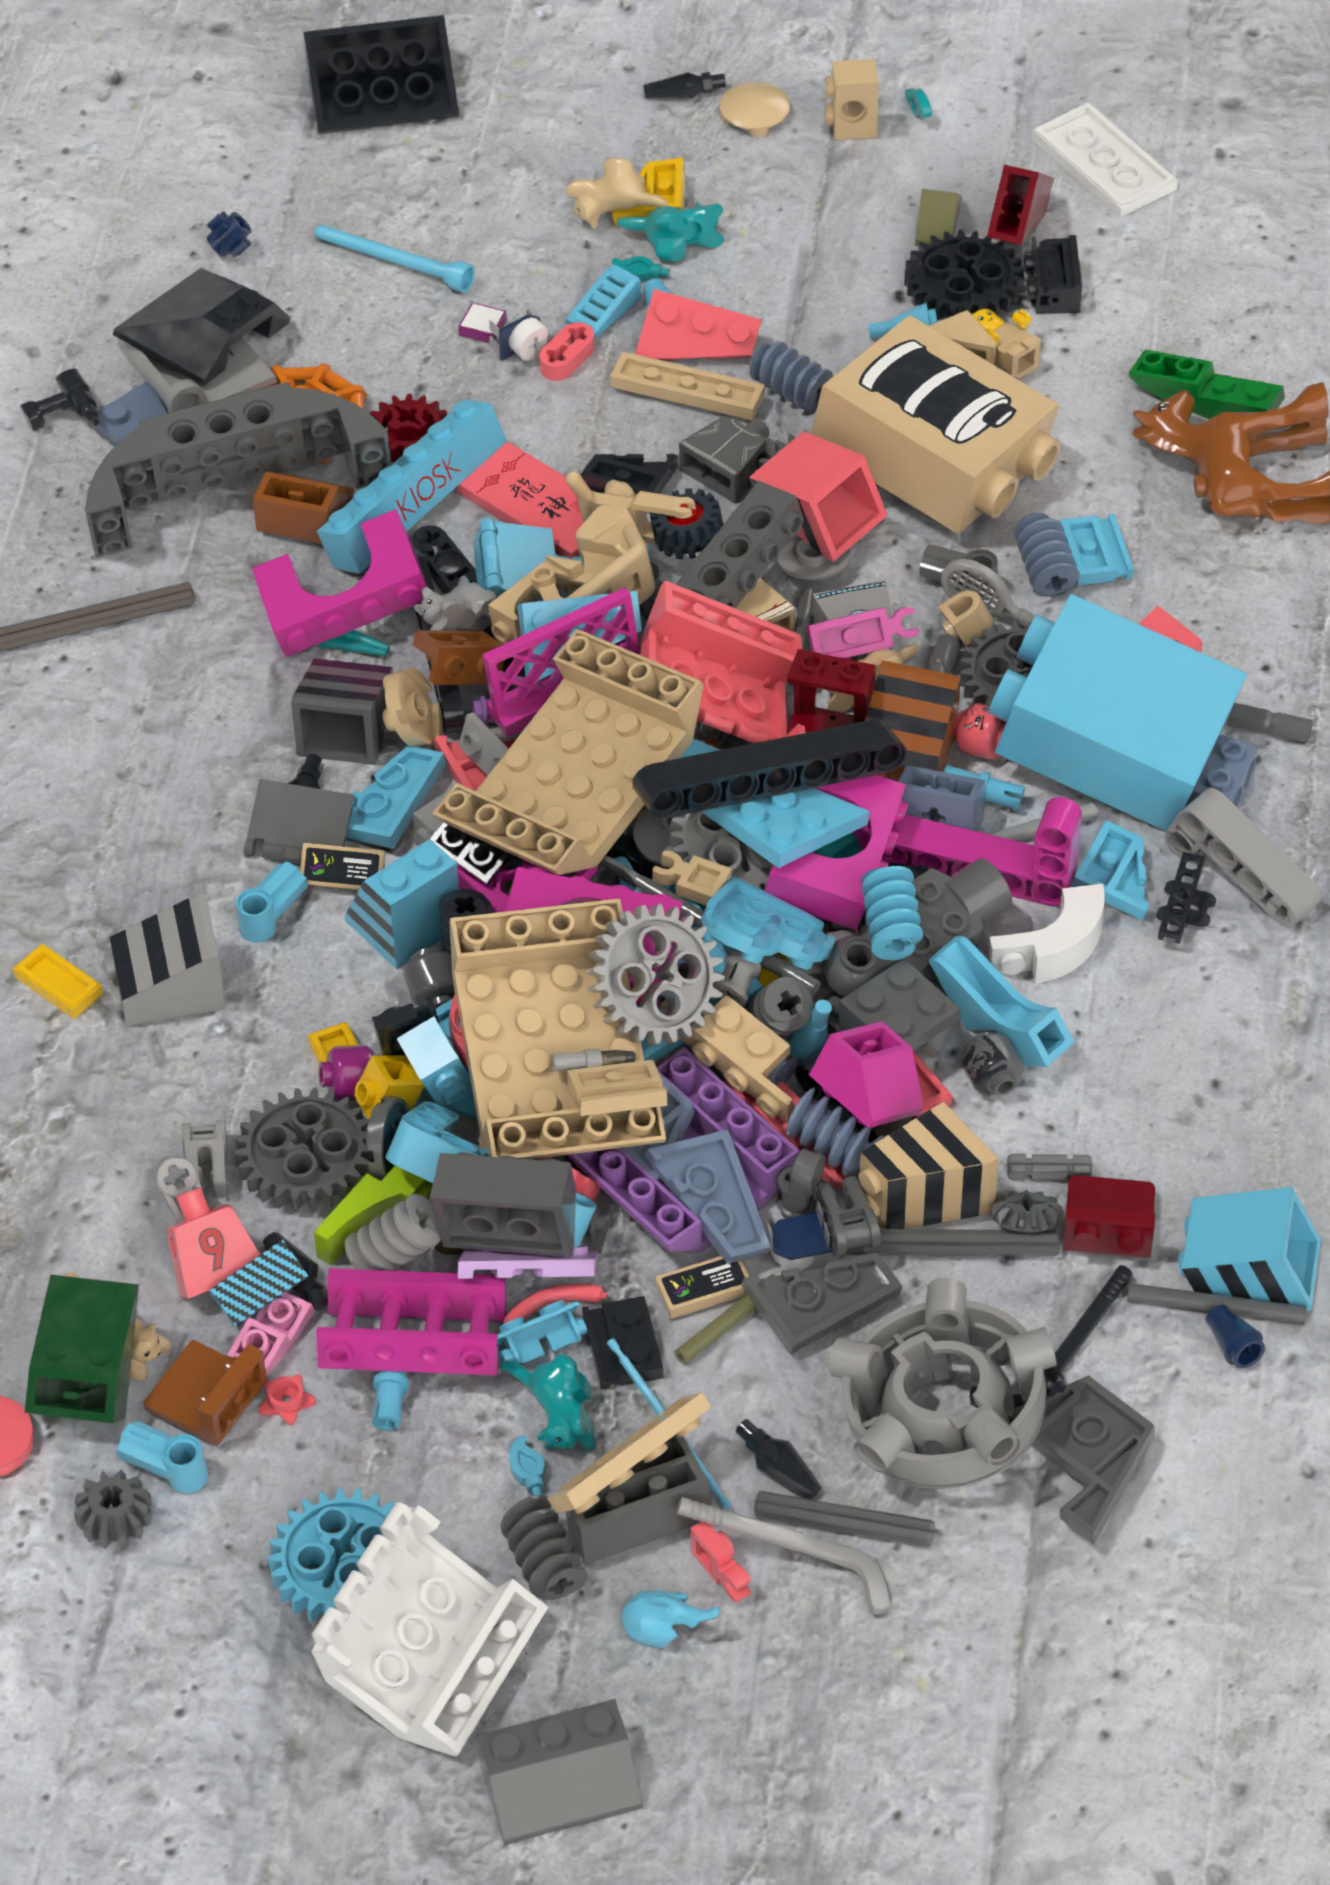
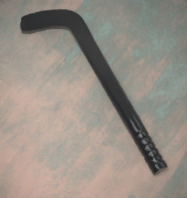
M1124 1265L1117 1267L1054 1353L1057 1363L1055 1367L1061 1373L1133 1277V1273L1128 1267ZM972 1386L969 1392L970 1405L978 1408L973 1399V1394L977 1387ZM1013 1394L1014 1408L1027 1402V1400L1023 1401L1021 1394Z

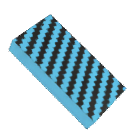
M281 1240L211 1288L209 1293L235 1328L306 1279L308 1274L284 1240Z

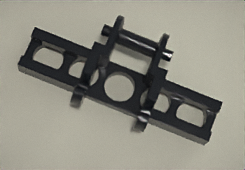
M1183 852L1175 880L1166 882L1164 891L1170 896L1167 905L1159 907L1156 913L1157 919L1162 920L1158 931L1159 940L1168 937L1175 939V943L1180 944L1188 924L1199 927L1209 925L1211 918L1207 914V910L1215 906L1216 897L1209 892L1197 890L1205 864V856ZM1187 861L1196 862L1198 864L1197 868H1186ZM1182 877H1191L1193 879L1192 884L1181 882ZM1191 904L1199 906V909H1190ZM1168 923L1170 925L1179 926L1178 930H1168Z

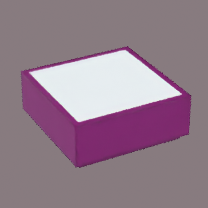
M472 302L458 326L459 336L490 343V336L496 340L497 337L489 330V320L499 329H502L507 321V311Z

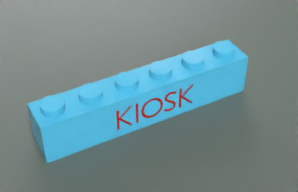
M463 400L457 403L451 413L428 429V433L417 443L407 447L398 460L379 472V476L372 483L357 491L354 498L346 506L330 515L329 521L318 529L317 533L334 569L361 573L370 565L371 552L361 523L397 509L405 529L408 531L507 442L491 403L473 400Z

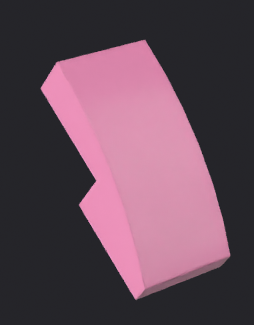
M285 1292L262 1308L255 1320L247 1319L230 1348L227 1357H238L246 1345L250 1344L263 1351L266 1375H268L283 1359L315 1312L313 1305Z

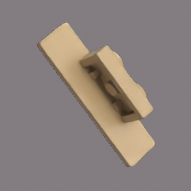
M726 994L714 1006L716 1012L703 1017L706 1024L704 1027L695 1029L691 1026L692 1036L682 1039L677 1034V1041L681 1039L689 1045L695 1056L706 1066L713 1065L720 1070L727 1082L739 1092L746 1091L756 1099L757 1105L766 1115L771 1118L777 1116L786 1123L789 1121L793 1111V1100L766 1077L790 1054V1045ZM666 999L660 1004V1012L664 1015L668 1011Z

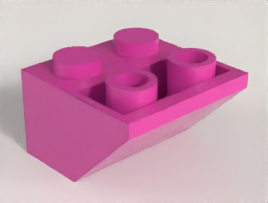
M883 1021L830 1034L809 1074L821 1085L825 1094L838 1100L851 1112L852 1116L856 1117L858 1123L868 1128L919 1115L924 1108L913 1049Z

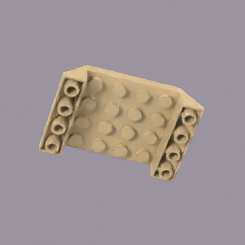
M579 629L575 630L553 658L564 679L480 787L474 791L459 783H455L432 813L435 819L556 875L598 866L644 806L643 801L632 787V781L636 773L649 764L680 758L693 742L703 692V684L700 680Z
M620 898L450 918L453 983L480 1136L489 1157L513 1156L518 1159H536L666 1142L660 1107L580 1116L579 1107L576 1106L568 1087L567 1070L553 1071L551 1067L552 1054L583 1052L586 1049H600L602 1066L644 1061L641 1041L632 1042V1029L626 1034L618 1035V1020L604 1023V1018L609 1012L608 1008H594V1004L602 998L600 992H588L590 986L598 983L597 977L586 974V970L598 965V962L589 957L588 954L594 950H602L595 937L601 934L610 935L605 926L607 922L615 920L620 923L619 914L623 912ZM624 970L622 984L628 991H631L628 972Z

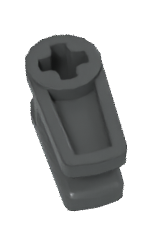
M849 1176L843 1180V1196L846 1202V1209L840 1207L837 1200V1192L832 1189L829 1183H818L817 1202L820 1203L823 1219L827 1225L835 1255H845L847 1249L869 1245L870 1248L880 1247L881 1234L873 1209L869 1207L856 1176Z

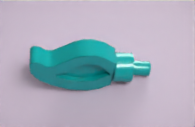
M912 88L905 90V100L910 104L914 116L921 115L922 118L933 116L929 99L922 89Z
M636 256L626 260L612 259V264L639 277L640 282L650 280V278L660 279L661 276L670 275V269L662 268L661 264H655L644 256Z

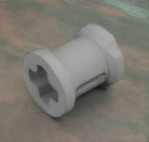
M731 951L724 958L726 966L722 975L725 978L713 983V988L722 993V997L717 998V1001H720L727 994L743 1007L748 1000L746 994L752 979L759 976L761 965L743 959L738 954V951Z

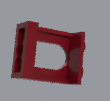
M797 649L787 676V682L794 683L793 715L786 731L787 735L797 724L805 726V733L865 721L876 682V665ZM817 688L853 695L854 715L816 707Z

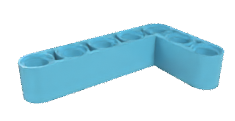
M427 1101L402 1116L386 1154V1159L397 1167L433 1183L440 1153L457 1154L465 1152L475 1156L487 1157L489 1155L485 1149L452 1134L459 1119L457 1113L443 1105ZM577 1192L574 1247L580 1246L597 1207L592 1200Z

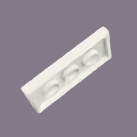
M1089 102L1032 129L1031 140L1119 218L1177 190L1178 180Z

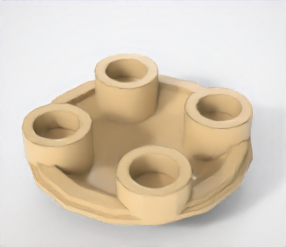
M764 82L738 84L727 90L720 99V119L723 122L748 130V133L754 137L767 135L769 128L782 122L790 113V101L786 93L778 87Z

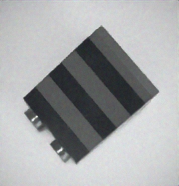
M314 658L291 700L297 756L307 757L308 754H316L321 759L376 765L386 730L382 717L383 710L387 708L383 678L393 673V667Z

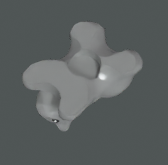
M461 576L458 585L445 595H439L427 587L423 588L422 603L416 604L414 607L428 624L433 625L430 630L483 631L479 618L489 612L488 605L497 598L495 592L486 590L477 583H470L466 576Z

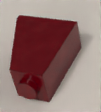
M1004 164L987 237L1024 245L1046 214L1054 178L1040 172Z

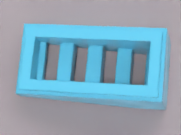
M612 264L566 318V324L574 322L588 324L594 330V339H597L641 299V282L639 277ZM589 314L598 320L595 322L586 316Z

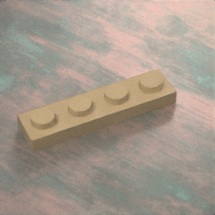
M623 351L610 375V387L748 420L754 419L765 396V384Z
M702 1392L684 1396L548 1496L547 1499L555 1512L560 1513L574 1510L576 1514H579L595 1505L600 1500L597 1495L599 1491L607 1485L610 1488H614L624 1483L634 1475L631 1467L642 1459L645 1463L652 1461L668 1449L665 1442L677 1434L680 1438L699 1427L702 1422L698 1417L712 1408Z

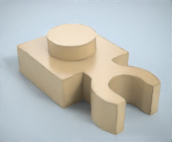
M663 851L662 865L670 869H662L658 866L653 868L654 882L663 886L676 884V895L707 906L709 899L732 878V868L695 855L689 863L682 861L677 853L672 851Z

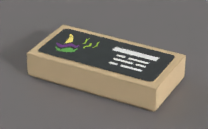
M303 843L300 872L307 878L308 885L359 890L366 879L385 868L386 851Z
M719 1256L655 1276V1286L669 1318L674 1319L745 1296L746 1292L741 1286L743 1278H748L749 1275L742 1260L727 1264Z

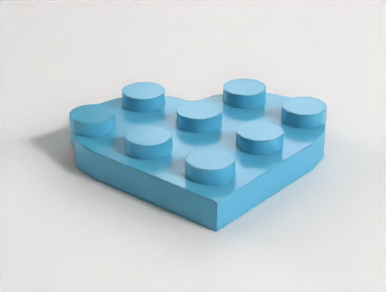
M735 876L709 899L701 918L703 927L707 928L703 936L705 940L709 942L716 941L717 944L724 943L729 947L737 949L738 954L743 959L752 963H761L764 956L781 953L788 956L789 962L794 966L808 970L812 968L814 962H822L828 959L836 939L835 936H826L822 932L824 923L819 919Z

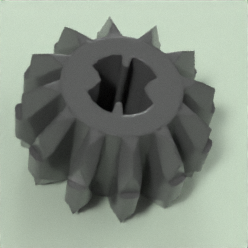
M121 1469L115 1477L109 1478L102 1470L99 1482L86 1479L83 1486L84 1492L76 1494L74 1501L76 1513L74 1516L76 1525L83 1530L84 1537L88 1542L99 1539L100 1544L106 1550L112 1541H118L125 1549L127 1537L131 1536L141 1539L143 1534L142 1527L151 1525L152 1500L147 1489H143L142 1481L139 1480L138 1476L127 1480L126 1474Z

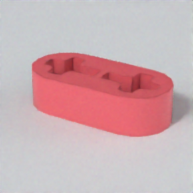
M574 322L565 326L539 354L542 376L549 380H563L569 377L594 351V330L592 327L582 322Z

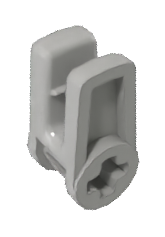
M216 1120V1125L191 1127L190 1123H181L183 1156L195 1168L200 1185L204 1181L201 1165L206 1162L212 1163L210 1179L211 1185L214 1187V1193L219 1198L228 1197L226 1165L228 1144L225 1120Z
M177 1155L164 1156L154 1167L153 1179L175 1221L178 1223L185 1220L176 1196L201 1187L195 1168L189 1161ZM174 1165L179 1170H185V1173L180 1176L181 1184L179 1186H175L171 1182H164V1178L169 1175L168 1167Z

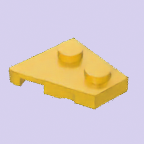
M683 158L647 162L639 173L645 179L644 187L646 188V193L659 195L667 200L668 206L684 209L685 165ZM640 205L630 210H613L615 226L618 225L617 222L620 218L648 217L658 207Z

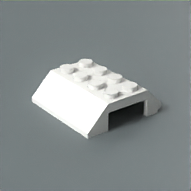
M397 1502L380 1527L383 1536L375 1535L359 1559L357 1566L360 1572L352 1571L334 1598L333 1602L337 1609L328 1608L312 1632L316 1644L311 1652L324 1680L396 1737L456 1756L470 1737L548 1609V1606L514 1579L499 1587H495L429 1535L440 1524L437 1518L420 1505L408 1507L403 1503Z

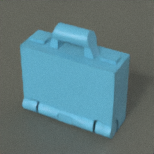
M484 518L480 521V529L477 528L473 540L477 584L486 590L495 592L497 598L542 562L547 561L546 555L571 559L555 554L551 528L496 522L491 518Z

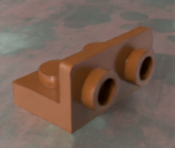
M416 630L413 646L426 654V659L432 662L429 681L434 685H488L482 654L503 645L484 631ZM504 661L496 664L497 670H503Z

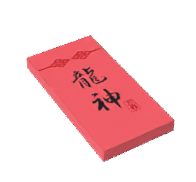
M508 441L457 486V493L506 523L551 528L555 553L561 557H569L572 560V557H580L576 532L582 526L583 521L577 497L568 486L566 477Z

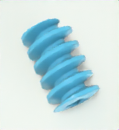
M903 866L875 868L864 874L861 879L864 907L867 911L866 918L869 925V938L872 940L871 950L876 957L883 960L893 961L907 958L915 951V944L923 938V929L919 926L921 917L917 912L918 900L915 898L916 887L912 884L914 875L909 868Z

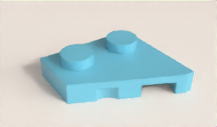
M1106 820L1078 869L1071 887L1103 884L1104 903L1143 921L1149 908L1148 901H1145L1144 890L1147 879L1146 867L1142 862L1144 856L1143 837Z

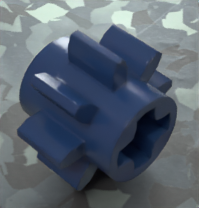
M223 211L207 223V227L211 230L206 236L207 241L219 255L225 257L230 253L233 257H236L251 245V242L246 238L252 232L251 227L240 214L232 212L228 216Z

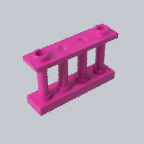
M329 1268L327 1277L328 1315H337L335 1327H317L318 1368L473 1375L498 1374L497 1334H488L487 1330L489 1321H503L506 1316V1278H496L495 1275L473 1274V1279H458V1273ZM355 1316L382 1317L380 1329L353 1328ZM400 1317L426 1318L425 1330H398ZM444 1319L471 1320L469 1333L442 1332Z

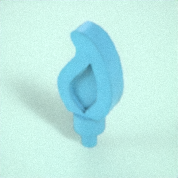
M520 1436L513 1441L510 1449L511 1473L519 1484L526 1486L529 1494L543 1496L542 1491L545 1488L543 1483L545 1476L544 1459L538 1452L528 1447L526 1436Z

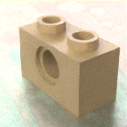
M875 59L832 61V76L825 78L826 98H831V104H825L826 126H832L834 140L877 138L879 81Z

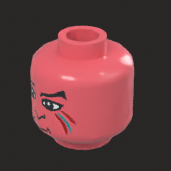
M981 703L972 704L957 715L953 737L957 740L960 750L966 754L987 760L998 759L1001 755L996 754L995 750L1006 722L988 714L990 706Z

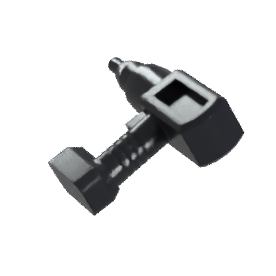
M77 368L63 371L55 378L61 393L37 402L28 401L20 405L24 417L33 432L43 428L45 424L43 415L61 408L66 410L71 407L79 416L84 417L95 426L100 423L96 401Z

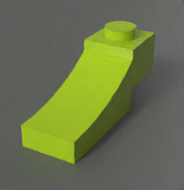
M396 1165L382 1181L367 1173L314 1231L317 1258L332 1265L346 1251L344 1246L345 1239L351 1233L357 1232L363 1225H369L374 1218L381 1217L386 1210L394 1209L397 1203L406 1201L410 1195L419 1194L430 1200L433 1183Z

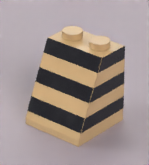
M942 1102L861 1152L860 1187L882 1229H910L977 1217L991 1213L992 1205L995 1204L999 1158Z

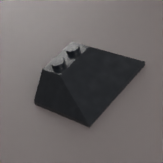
M200 268L115 327L113 335L204 386L226 370L230 345L251 330L270 338L289 324L291 317L275 302L260 295L257 291Z

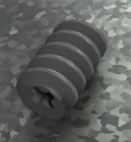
M783 977L776 979L755 994L749 1004L743 1008L780 1038L784 1039L808 1022L812 1015L813 1000L805 984L795 978Z
M536 1495L529 1496L512 1506L503 1516L500 1527L503 1536L508 1541L509 1549L515 1555L517 1565L522 1569L523 1578L529 1583L530 1592L541 1600H555L576 1592L585 1584L588 1577L586 1570L579 1567L580 1557L572 1552V1541L565 1538L566 1529L562 1524L558 1523V1513L554 1509H550L552 1506L547 1496Z

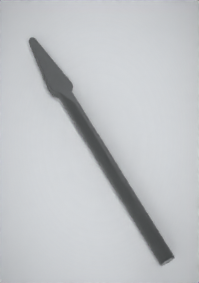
M606 855L599 863L641 893L649 895L665 894L674 900L682 901L681 918L692 914L694 916L693 925L698 928L703 927L701 918L704 911ZM775 954L764 956L762 962L759 963L762 967L781 978L790 977L799 980L805 984L811 996H814L821 986L820 981Z

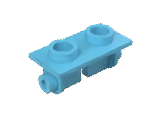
M560 1300L540 1309L539 1313L541 1316L525 1323L524 1318L519 1317L499 1327L501 1333L497 1336L498 1346L503 1344L505 1348L499 1352L502 1362L507 1360L517 1362L522 1366L543 1357L545 1353L539 1342L543 1338H546L552 1353L582 1340L581 1336L587 1334V1327L581 1317L574 1319L572 1315L579 1307V1302L576 1301L565 1306L564 1301Z

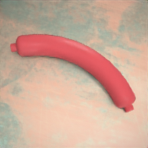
M574 1283L549 1287L519 1302L505 1316L503 1323L505 1324L519 1317H523L524 1321H526L540 1309L560 1300L564 1302L588 1301L598 1303L602 1299L606 1300L608 1293L603 1292L601 1286Z

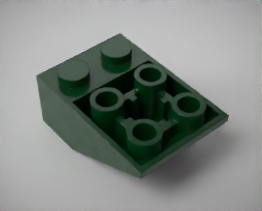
M50 1275L29 1366L24 1413L115 1423L126 1418L139 1284Z

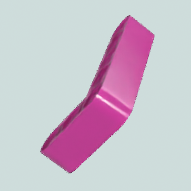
M1054 797L1048 800L1035 834L1034 845L905 814L901 826L894 824L891 831L899 834L891 856L883 854L881 861L929 866V870L933 868L948 876H952L975 860L984 858L992 863L1001 873L1010 889L1012 897L1047 906L1061 905L1062 889L1071 887L1078 866L1082 810L1077 803L1065 797Z

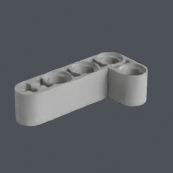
M1207 788L1178 813L1165 833L1166 844L1173 854L1181 858L1183 852L1197 854L1202 850L1281 926L1292 928L1321 902L1322 895L1317 884L1219 790Z

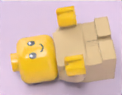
M981 309L971 314L996 342L995 366L1018 379L1039 367L1041 339L1034 334H1028L1032 317L1023 309H1019V313L1014 312L1012 315V321L1017 324L1015 326L1005 323V321L989 309Z

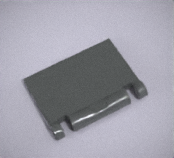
M259 779L247 839L244 844V854L253 856L256 849V840L264 841L261 850L263 858L301 864L303 843L345 847L355 796Z

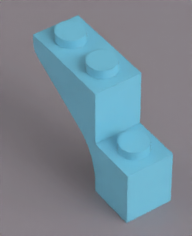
M954 937L928 959L948 998L960 1008V1020L965 1029L997 1031L999 1034H1004L1011 1040L1024 1066L1048 1067L1075 1043L1056 1007L1041 1006L1022 996L966 937Z

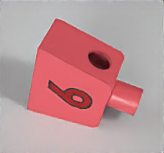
M201 1187L176 1196L185 1220L166 1228L178 1291L181 1297L188 1299L209 1291L260 1255L230 1205H220L209 1209Z

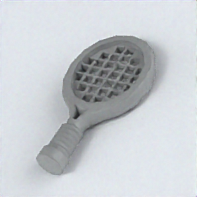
M958 559L951 561L942 571L941 583L949 598L962 591H971L973 589L978 594L983 595L981 599L987 604V609L992 618L1009 616L1025 628L1029 622L1033 621L1035 615L1024 608L1020 609L1014 604L1006 584L989 567L973 560Z

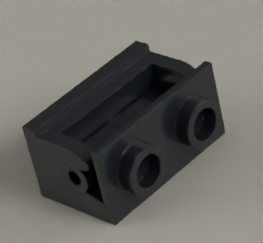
M1069 235V238L1045 239L1039 242V247L1036 244V236H1032L1031 251L1024 253L1025 274H1031L1032 276L1027 277L1028 299H1034L1036 314L1080 313L1082 279L1076 235Z

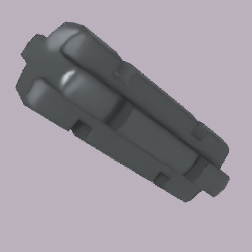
M1010 1154L1007 1158V1176L1009 1179L1025 1180L1026 1175H1032V1180H1067V1176H1091L1092 1160L1089 1155H1073V1159H1067V1154H1032V1158H1026V1154Z

